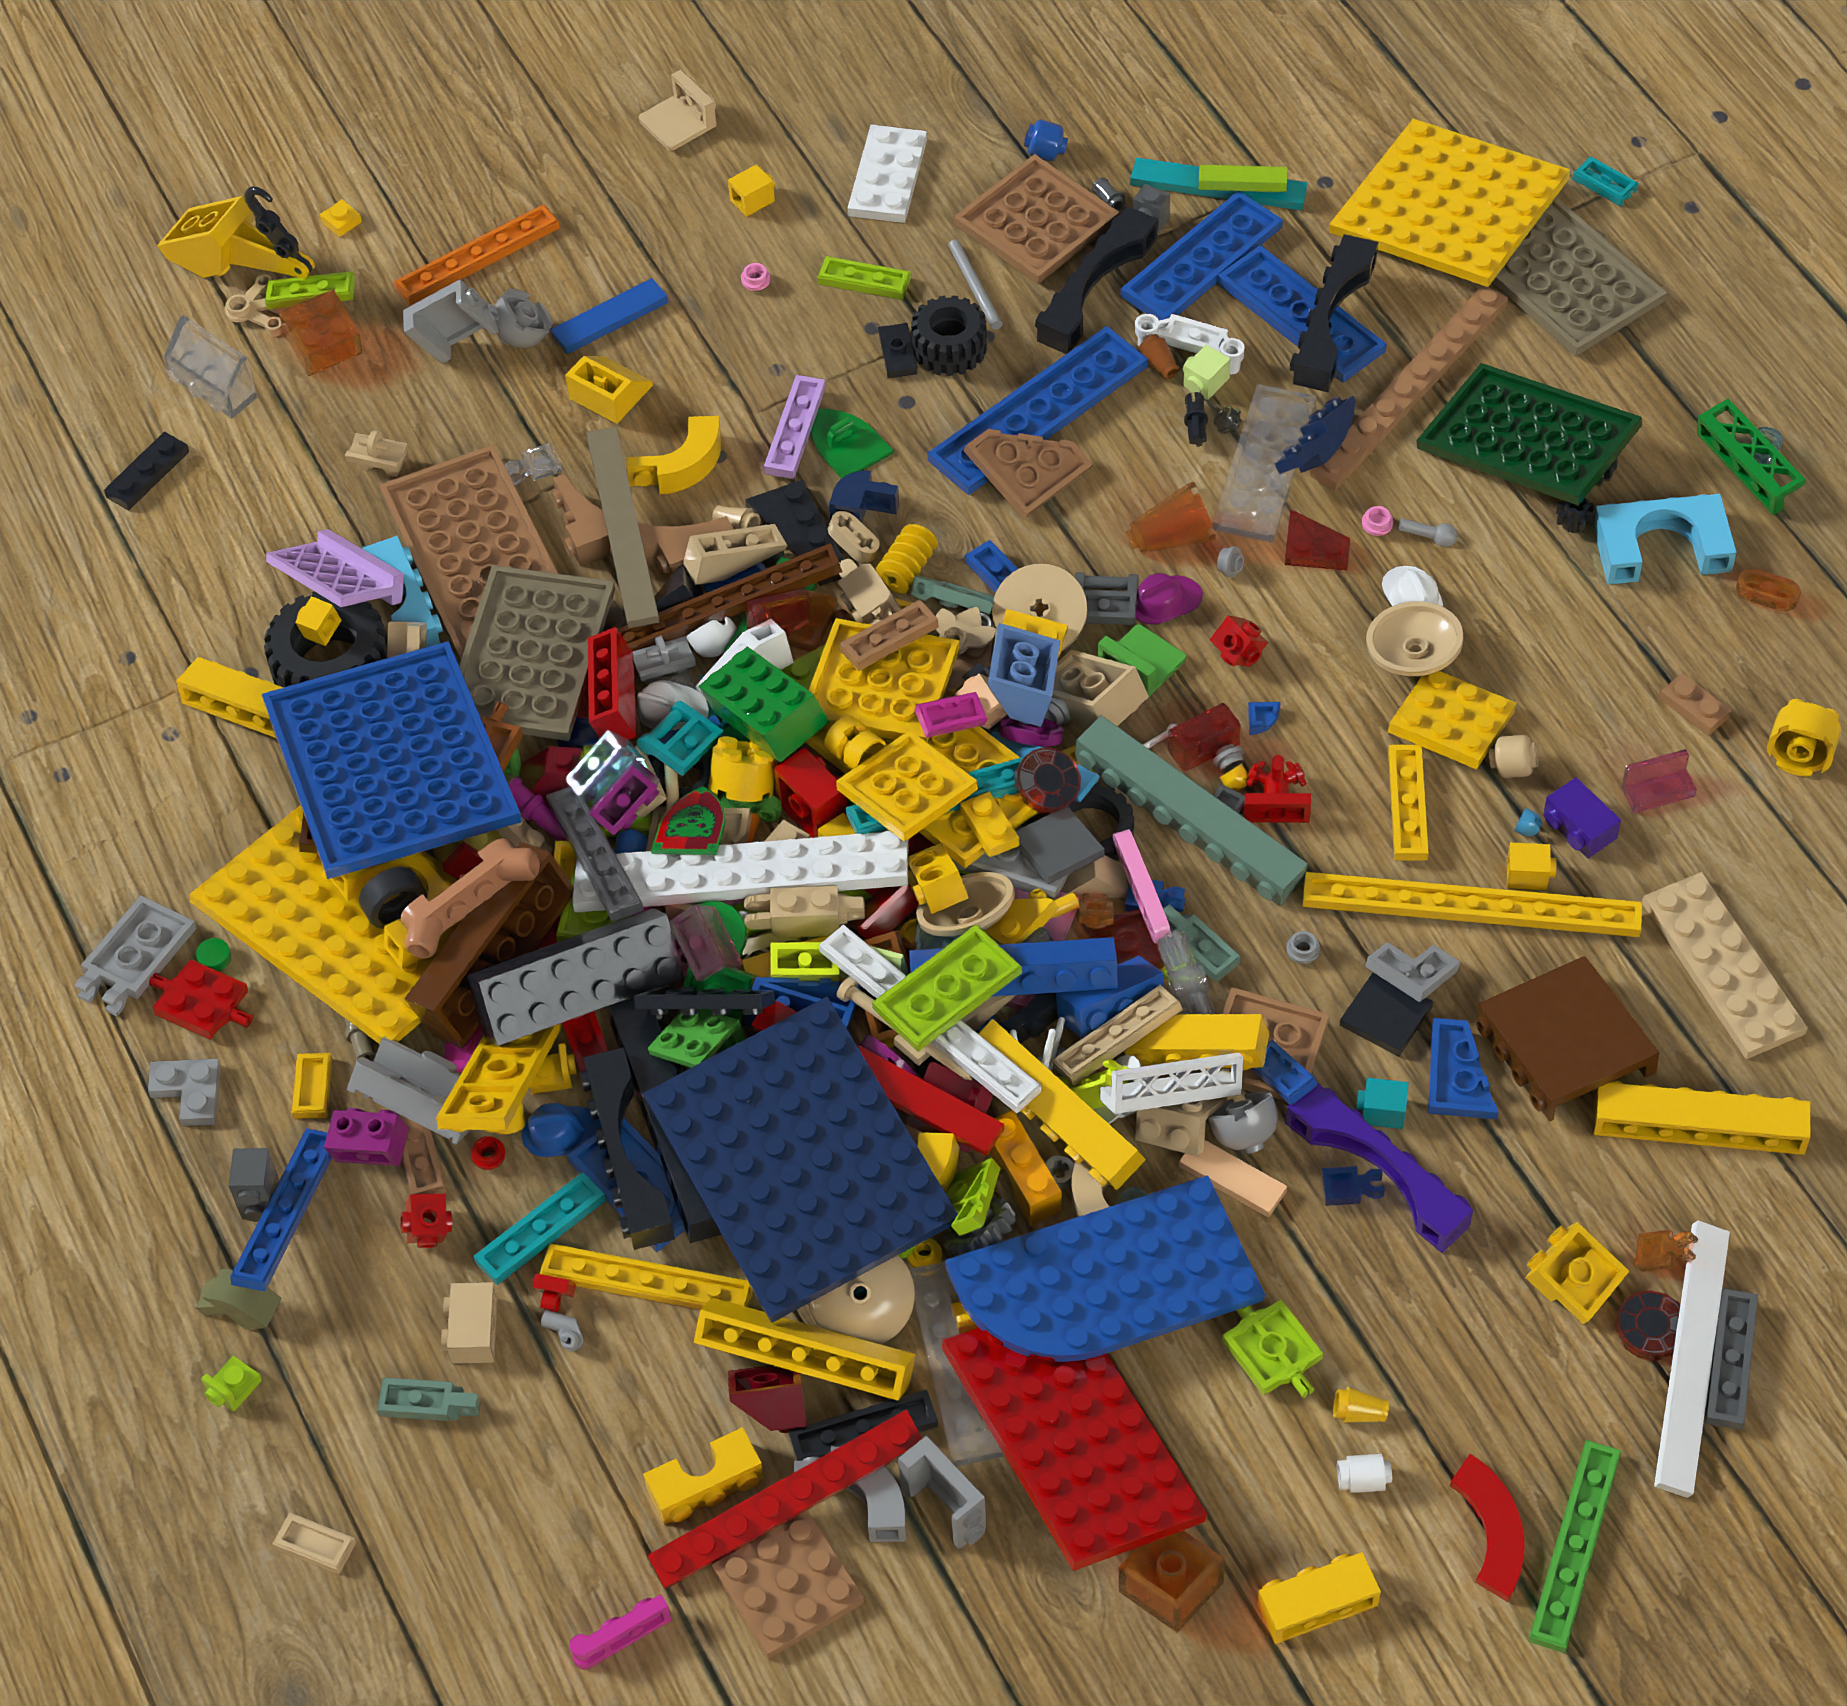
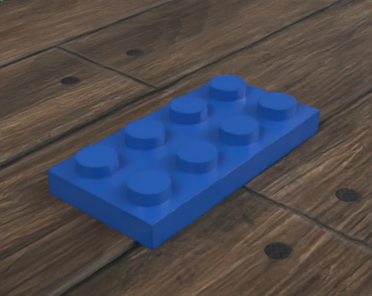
M624 1118L621 1144L626 1157L635 1170L649 1184L664 1193L672 1221L674 1237L676 1238L685 1229L665 1177L659 1154ZM595 1134L567 1155L568 1162L579 1174L584 1172L605 1194L606 1201L621 1217H625L623 1208L616 1209L613 1201L611 1188L617 1187L615 1178L608 1179L603 1159L609 1158L607 1148L600 1150ZM671 1241L650 1247L657 1253Z

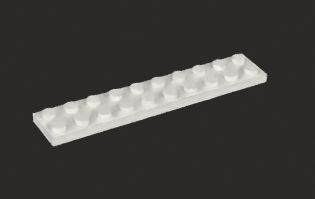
M891 831L867 833L864 835L822 836L720 845L717 855L652 854L651 851L616 854L641 899L643 907L745 899L753 895L770 894V888L838 886V891L908 885V840L902 841ZM577 858L573 892L574 911L605 910Z

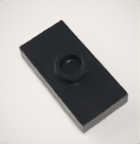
M908 323L878 327L887 378L916 375L917 365Z

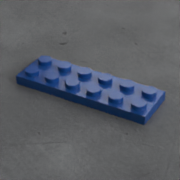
M1237 191L1121 288V297L1144 313L1156 316L1159 321L1170 318L1171 314L1180 315L1217 283L1218 274L1265 243L1283 226V219L1245 194Z
M1260 245L1218 274L1217 283L1298 347L1301 332H1307L1308 330L1306 322L1310 309H1316L1314 302L1317 289ZM1339 306L1336 308L1329 321V330L1332 340L1338 349L1335 377L1344 383L1384 354L1387 343Z

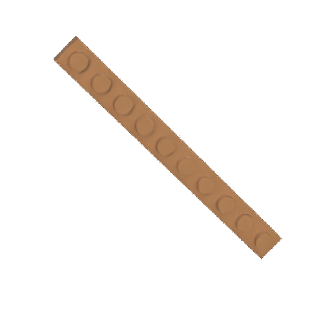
M1482 285L1350 426L1344 441L1336 453L1325 464L1311 469L1310 477L1336 491L1508 305L1509 297L1491 287Z

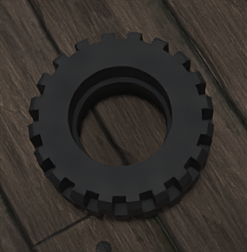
M315 591L312 592L311 596L304 597V595L295 598V603L291 605L287 603L281 608V615L273 617L269 624L270 628L267 629L264 638L266 643L264 651L275 685L281 687H288L387 659L388 639L384 623H382L378 611L372 608L368 601L339 607ZM311 596L332 604L341 618L340 624L329 641L339 640L353 644L346 653L333 660L317 662L303 658L311 648L319 644L304 638L295 623L298 612L303 606H306Z

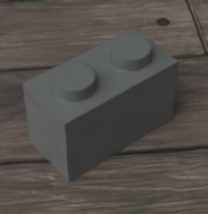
M268 1148L233 1149L229 1178L230 1191L241 1219L258 1222L279 1182L278 1174Z

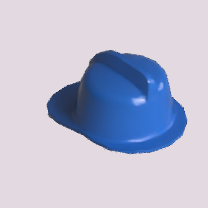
M549 1102L538 1107L531 1117L528 1118L522 1131V1140L528 1151L536 1156H567L595 1135V1130L600 1129L601 1126L599 1120L592 1121L590 1110L587 1107L564 1106L560 1103Z

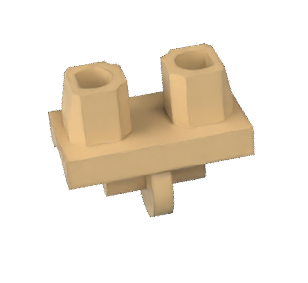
M377 430L371 431L370 435L356 433L351 448L345 454L347 462L356 463L358 469L368 471L373 469V467L384 470L386 475L397 477L408 452L407 443L384 439L382 432Z

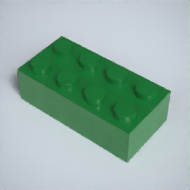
M748 646L736 653L730 661L719 670L710 674L698 686L715 714L779 763L830 722L814 694Z

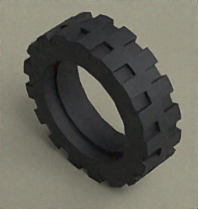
M1095 783L1081 802L1070 800L1065 804L1063 799L1059 797L1064 805L1054 808L1049 807L1047 812L1048 816L1066 806L1073 813L1089 808L1103 810L1113 816L1117 822L1118 828L1115 833L1130 829L1134 837V816L1131 804L1126 803V797L1122 793L1117 794L1115 789L1110 786H1106V788L1101 787L1100 783ZM1113 835L1099 842L1104 848L1105 856L1115 861L1119 860Z

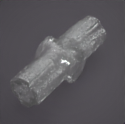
M1185 931L1167 933L1158 939V950L1167 970L1168 987L1170 993L1180 1001L1183 1014H1216L1208 994L1209 985L1205 971L1200 963H1196Z

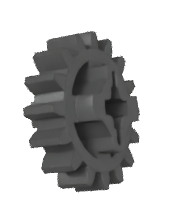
M992 1197L984 1225L981 1228L960 1236L951 1226L947 1228L950 1232L944 1235L945 1242L943 1244L952 1257H956L1002 1242L1004 1240L1002 1236L1011 1232L1012 1228L1010 1225L1016 1222L1014 1217L1016 1213L1003 1197L997 1200Z

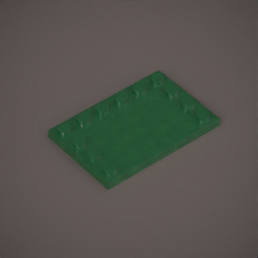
M1480 363L1416 441L1417 448L1422 451L1579 506L1642 427V417Z

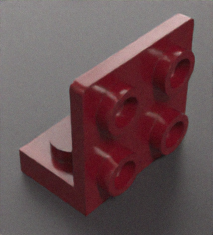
M935 1062L929 1063L923 1078L924 1081L985 1114L994 1095L974 1078L972 1080H965L951 1069ZM908 1115L905 1124L923 1133H942L911 1115ZM957 1141L960 1147L959 1150L970 1154L971 1148Z

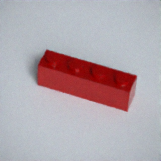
M617 627L587 638L589 723L606 748L619 743H625L636 737L633 652Z

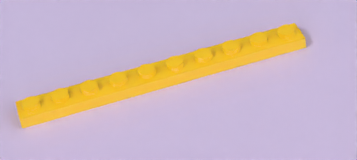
M1306 872L1303 907L1640 937L1642 902L1313 872Z

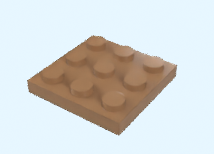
M1231 987L1222 1014H1262L1269 1030L1268 1042L1273 1039L1312 1074L1329 1023L1330 1014ZM1221 1068V1069H1227V1070H1229V1071L1231 1072V1068ZM1251 1069L1242 1071L1241 1089L1250 1092L1267 1091L1271 1093L1272 1098L1285 1101Z
M808 1510L712 1564L714 1574L768 1660L865 1603L862 1593Z

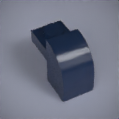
M871 471L850 473L840 479L834 487L829 502L830 521L832 515L839 511L851 513L861 523L863 522L866 510L897 515L899 490L897 485L872 481Z

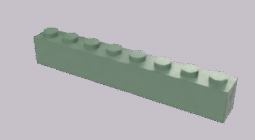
M1102 715L1076 740L1075 758L1082 767L1093 770L1103 778L1107 785L1117 788L1126 794L1133 804L1144 807L1154 815L1158 822L1168 825L1177 831L1184 841L1195 844L1203 850L1210 860L1221 863L1231 871L1235 878L1243 882L1245 881L1257 889L1264 899L1272 900L1281 906L1304 882L1308 863Z

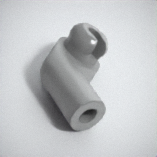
M545 1310L541 1319V1326L558 1331L560 1343L564 1349L568 1351L578 1350L583 1343L584 1336L577 1319Z

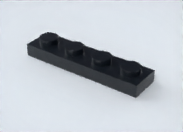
M927 1389L903 1396L899 1400H889L812 1423L805 1427L789 1430V1438L796 1460L803 1461L807 1457L821 1458L831 1452V1446L840 1447L906 1409L919 1433L937 1428L938 1420Z

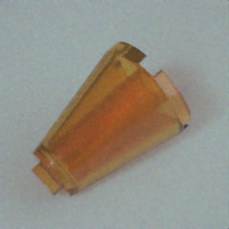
M1194 481L1187 483L1129 523L1131 530L1126 531L1132 549L1139 547L1140 552H1148L1210 542L1217 539L1215 533L1209 534L1207 529L1213 526L1201 495L1197 493L1193 495L1191 491L1192 488L1197 487Z

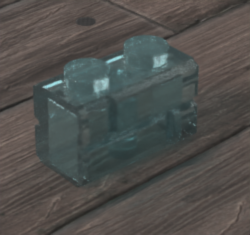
M607 730L599 739V742L590 749L570 772L566 780L581 798L595 804L635 758L640 763L644 761V758L631 742Z

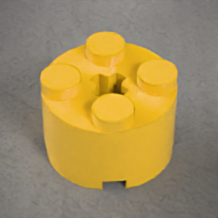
M1801 699L1790 700L1788 705L1783 707L1776 716L1767 744L1769 757L1772 754L1777 760L1776 765L1781 770L1796 776L1807 777L1812 776L1813 772L1822 770L1821 773L1827 771L1832 764L1841 736L1839 714L1833 709H1826L1817 704L1804 702Z
M733 737L718 738V744L713 747L708 787L715 794H718V789L727 792L726 798L735 801H762L764 794H768L770 798L774 791V768L777 766V760L752 741L744 742L738 741Z

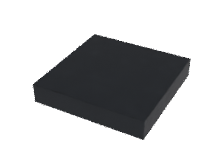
M1373 972L1341 1017L1339 1026L1399 1057L1433 1008V1001L1424 998L1421 1002H1418Z

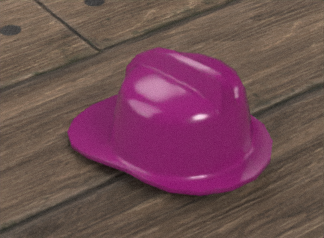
M1164 573L1149 575L1142 581L1138 589L1135 618L1145 624L1157 625L1190 613L1202 603L1203 592L1201 587L1194 580L1185 576H1169Z

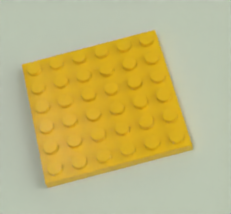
M1412 119L1330 222L1329 233L1340 237L1346 234L1379 242L1378 250L1489 287L1570 179V169Z

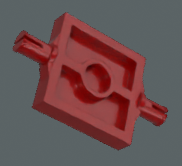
M190 959L181 972L171 980L158 973H154L150 977L149 985L164 991L153 1006L154 1015L210 1040L222 1026L230 1021L245 1028H248L249 1024L251 1025L253 1021L252 1014L238 1009L239 1003L248 993L247 984Z

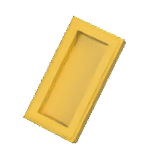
M331 1053L297 1054L292 1103L294 1119L328 1118L333 1063Z

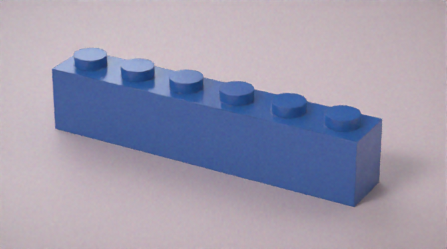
M1114 937L999 945L1022 966V974L993 996L1118 988ZM944 948L910 950L911 972Z

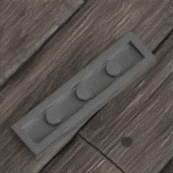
M1722 1288L1713 1351L1706 1424L1739 1430L1743 1429L1758 1294Z

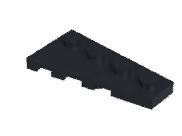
M803 480L745 499L746 508H752L755 513L759 514L762 525H776L787 544L786 550L789 549L796 557L831 543L839 563L844 560L836 543L828 534V528ZM836 574L817 583L819 586L842 579L840 574Z
M661 986L634 996L635 1009H648V1015L668 1014V1009H679L680 1015L699 1014L700 1009H710L712 1015L730 1014L731 1009H742V1014L756 1015L762 1014L763 1008L775 1004L774 990L735 989L730 990L729 994H725L724 988L697 991V987H683L672 990L671 986Z

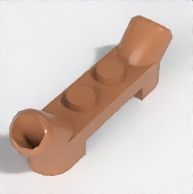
M506 838L496 839L478 852L483 860L482 863L430 902L422 894L403 910L401 922L408 930L404 941L406 949L412 955L419 958L433 956L436 953L440 935L485 900L491 898L493 894L511 881L534 880L540 869V861L537 854L531 848H516Z

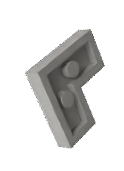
M1386 942L1368 956L1365 967L1418 1002H1421L1457 973L1461 962L1434 944L1417 958L1413 959Z
M219 1059L150 1062L148 1083L150 1098L181 1097L179 1120L182 1126L216 1125L221 1069Z

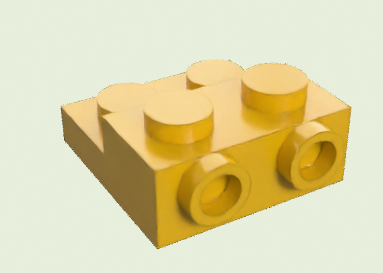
M1576 1222L1567 1228L1561 1225L1550 1235L1547 1241L1551 1244V1247L1546 1253L1540 1250L1530 1259L1527 1266L1531 1271L1525 1278L1550 1302L1557 1299L1584 1324L1594 1316L1629 1273V1270L1582 1225Z

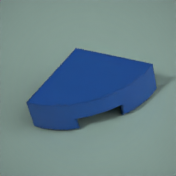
M1248 702L1249 735L1265 732L1277 722L1280 715L1281 702Z

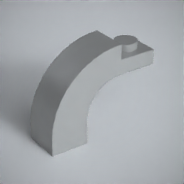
M831 1446V1451H833V1450H835V1449H837V1448H839V1447ZM807 1457L803 1461H794V1472L820 1457ZM885 1467L844 1489L856 1495L864 1503L868 1511L869 1542L906 1541L903 1496L896 1480Z

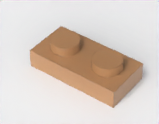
M1682 673L1660 691L1659 699L1708 736L1730 718V708Z

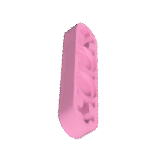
M1130 829L1113 834L1116 852L1153 942L1158 943L1171 939L1172 935L1167 917Z

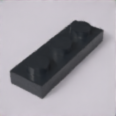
M164 431L104 489L106 498L129 511L189 453L188 445Z

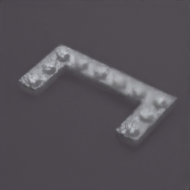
M945 1262L909 1269L915 1290L914 1305L952 1463L957 1467L1004 1457V1453L985 1421L980 1420L978 1409L942 1350V1341L944 1339L959 1334L951 1302L952 1299H957L958 1296L945 1268Z

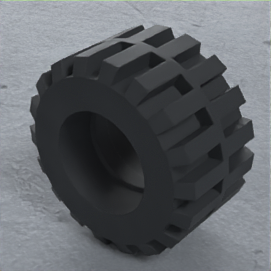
M944 295L939 296L937 300L932 298L927 301V305L922 304L918 307V312L914 313L913 321L911 322L912 346L916 361L919 365L923 364L925 370H934V374L941 375V373H947V376H953V373L961 375L966 373V369L973 370L976 368V363L983 361L984 354L987 352V325L985 314L983 311H980V306L976 303L970 304V299L965 297L958 299V296L952 295L951 298H946Z

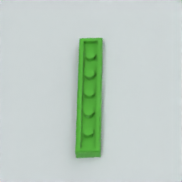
M1585 1440L1528 1640L1530 1643L1562 1653L1566 1651L1621 1450Z

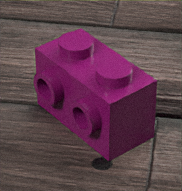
M635 758L596 801L589 814L613 835L621 828L626 831L637 819L638 815L635 812L642 804L648 806L659 794L660 791L656 788L660 779Z
M348 1108L347 1111L334 1110L324 1149L336 1162L400 1166L409 1128L399 1115L391 1110H380L379 1113L366 1112L359 1108Z

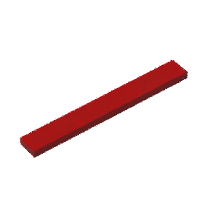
M775 1000L774 1005L763 1008V1013L758 1014L752 1023V1028L760 1032L797 1013V1011ZM856 1044L894 1107L942 1133H953L957 1141L987 1157L1004 1131V1123Z

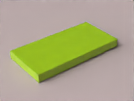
M976 924L872 1002V1008L919 1052L1021 975L1022 966Z

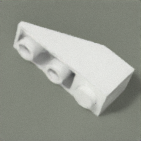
M769 619L743 632L696 685V690L703 695L698 686L710 674L719 670L736 653L742 651L747 646L779 670L793 664L794 661L785 631L772 619Z

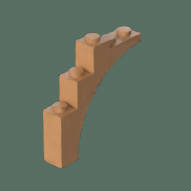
M565 474L554 477L555 491H552L551 495L557 509L563 508L565 512L563 513V518L566 523L567 538L563 539V543L569 557L575 556L580 566L609 555L613 559L603 510L590 503L581 495ZM727 516L705 523L685 526H653L638 523L647 567L658 564L661 573H667L669 578L679 566L683 565L690 536L734 530Z

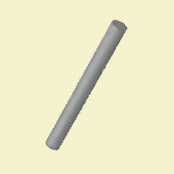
M951 240L948 247L991 328L994 330L999 329L1003 323L959 240Z

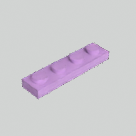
M800 375L795 376L764 464L765 474L790 479L795 478L826 389L824 379Z

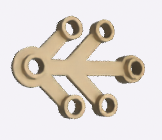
M267 274L259 275L245 295L231 296L224 308L226 317L233 322L249 320L265 327L266 333L271 337L281 335L284 331L282 320L279 317H268L260 313L259 311L268 310L265 304V298L257 300L260 294H266L268 281L272 280V277ZM284 274V277L282 279L292 278L294 276ZM294 307L270 309L274 313L293 320L296 328L299 330H307L313 325L311 313L307 310H298Z

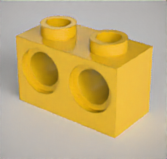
M942 843L908 857V883L911 885L910 889L914 891L919 905L926 903L931 914L969 898L960 873Z

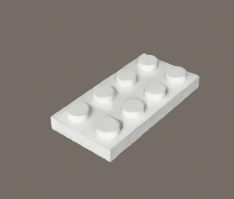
M870 125L848 204V216L900 223L906 222L927 143V131Z

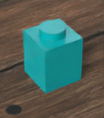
M1367 1077L1365 1091L1358 1090L1356 1110L1363 1111V1118L1370 1126L1403 1129L1409 1082Z

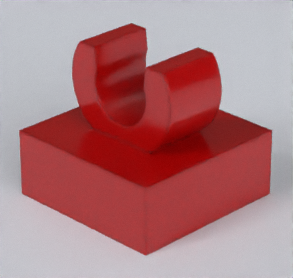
M535 1273L532 1287L539 1292H543L540 1308L558 1313L561 1296L573 1298L576 1284L568 1279Z

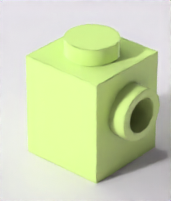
M1206 344L1194 357H1189L1183 366L1184 387L1193 394L1194 392L1203 394L1204 398L1209 400L1230 378L1231 358Z

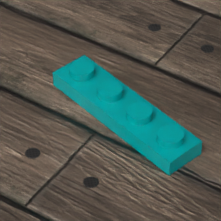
M584 1172L580 1173L474 1255L475 1263L496 1285H499L544 1250L549 1243H553L606 1201L605 1194Z

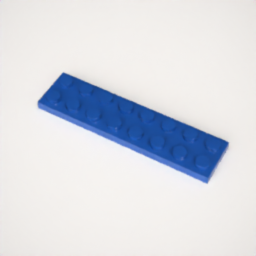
M1105 326L927 453L928 462L969 496L987 483L989 479L963 451L967 444L987 429L1000 430L1002 434L1016 436L1019 433L1041 436L1043 440H1047L1148 367V359L1108 326Z

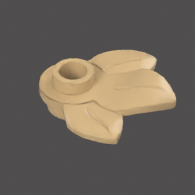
M978 607L965 610L956 616L944 608L940 609L936 614L939 628L936 631L939 637L959 640L960 649L958 655L964 653L968 648H982L988 645L996 635V628L982 626Z

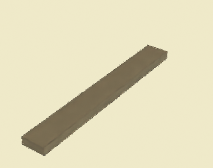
M617 427L586 432L628 628L659 623L658 611Z

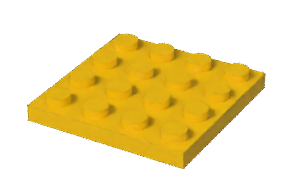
M835 618L809 691L814 694L830 721L824 727L831 728L838 719L850 715L866 726L867 730L872 731L879 737L896 740L910 730L927 743L929 737L926 738L915 708L917 704L943 699L960 649L959 640L926 634L858 671L841 652L840 642L872 625Z

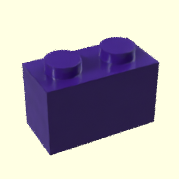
M1577 777L1546 797L1543 813L1546 822L1550 827L1562 833L1567 838L1570 846L1580 851L1585 857L1590 858L1618 838L1621 819Z

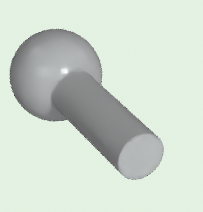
M1401 518L1398 527L1399 531L1431 538L1441 547L1454 545L1458 537L1455 527L1448 523H1442L1434 527Z

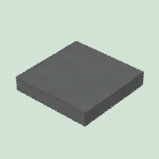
M1068 806L1016 831L1019 836V846L1017 848L1048 884L1104 857L1102 845Z

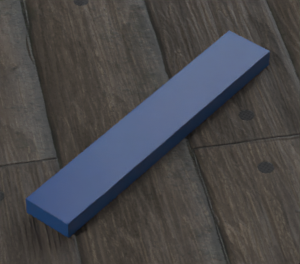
M305 1129L230 1276L231 1285L266 1291L332 1159L331 1155L324 1149L328 1132Z

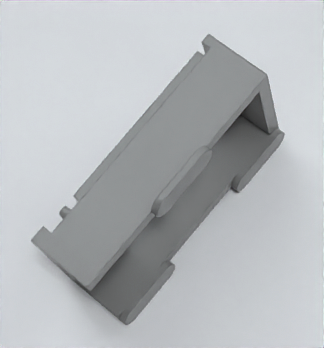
M386 1037L381 1039L373 1062L366 1058H357L346 1090L352 1093L358 1090L364 1093V1097L368 1098L370 1096L373 1098L372 1101L448 1139L453 1138L452 1143L456 1145L470 1131L454 1132L452 1130L438 1129L436 1116L461 1075L456 1072L457 1066L453 1062L430 1051H424L420 1054Z

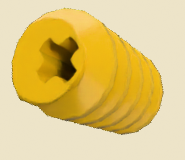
M917 524L904 526L900 535L897 536L888 552L882 558V561L876 567V572L889 590L897 594L907 593L909 585H912L915 576L920 574L921 568L926 565L927 559L932 556L933 549L938 547L935 535L929 529Z

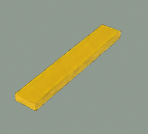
M552 1243L548 1245L540 1270L542 1275L568 1279L578 1287L699 1310L712 1298L749 1307L753 1293L747 1280Z

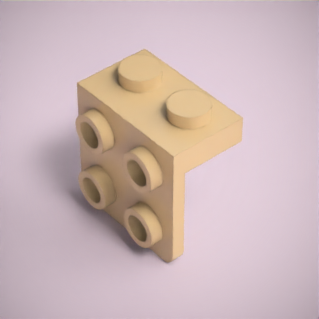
M681 69L671 75L674 95L639 115L640 124L669 151L683 146L717 126L714 98L709 93L706 94L700 89L695 79L689 78Z
M1227 1097L1137 1110L1135 1140L1199 1156L1204 1152L1206 1119L1227 1102Z

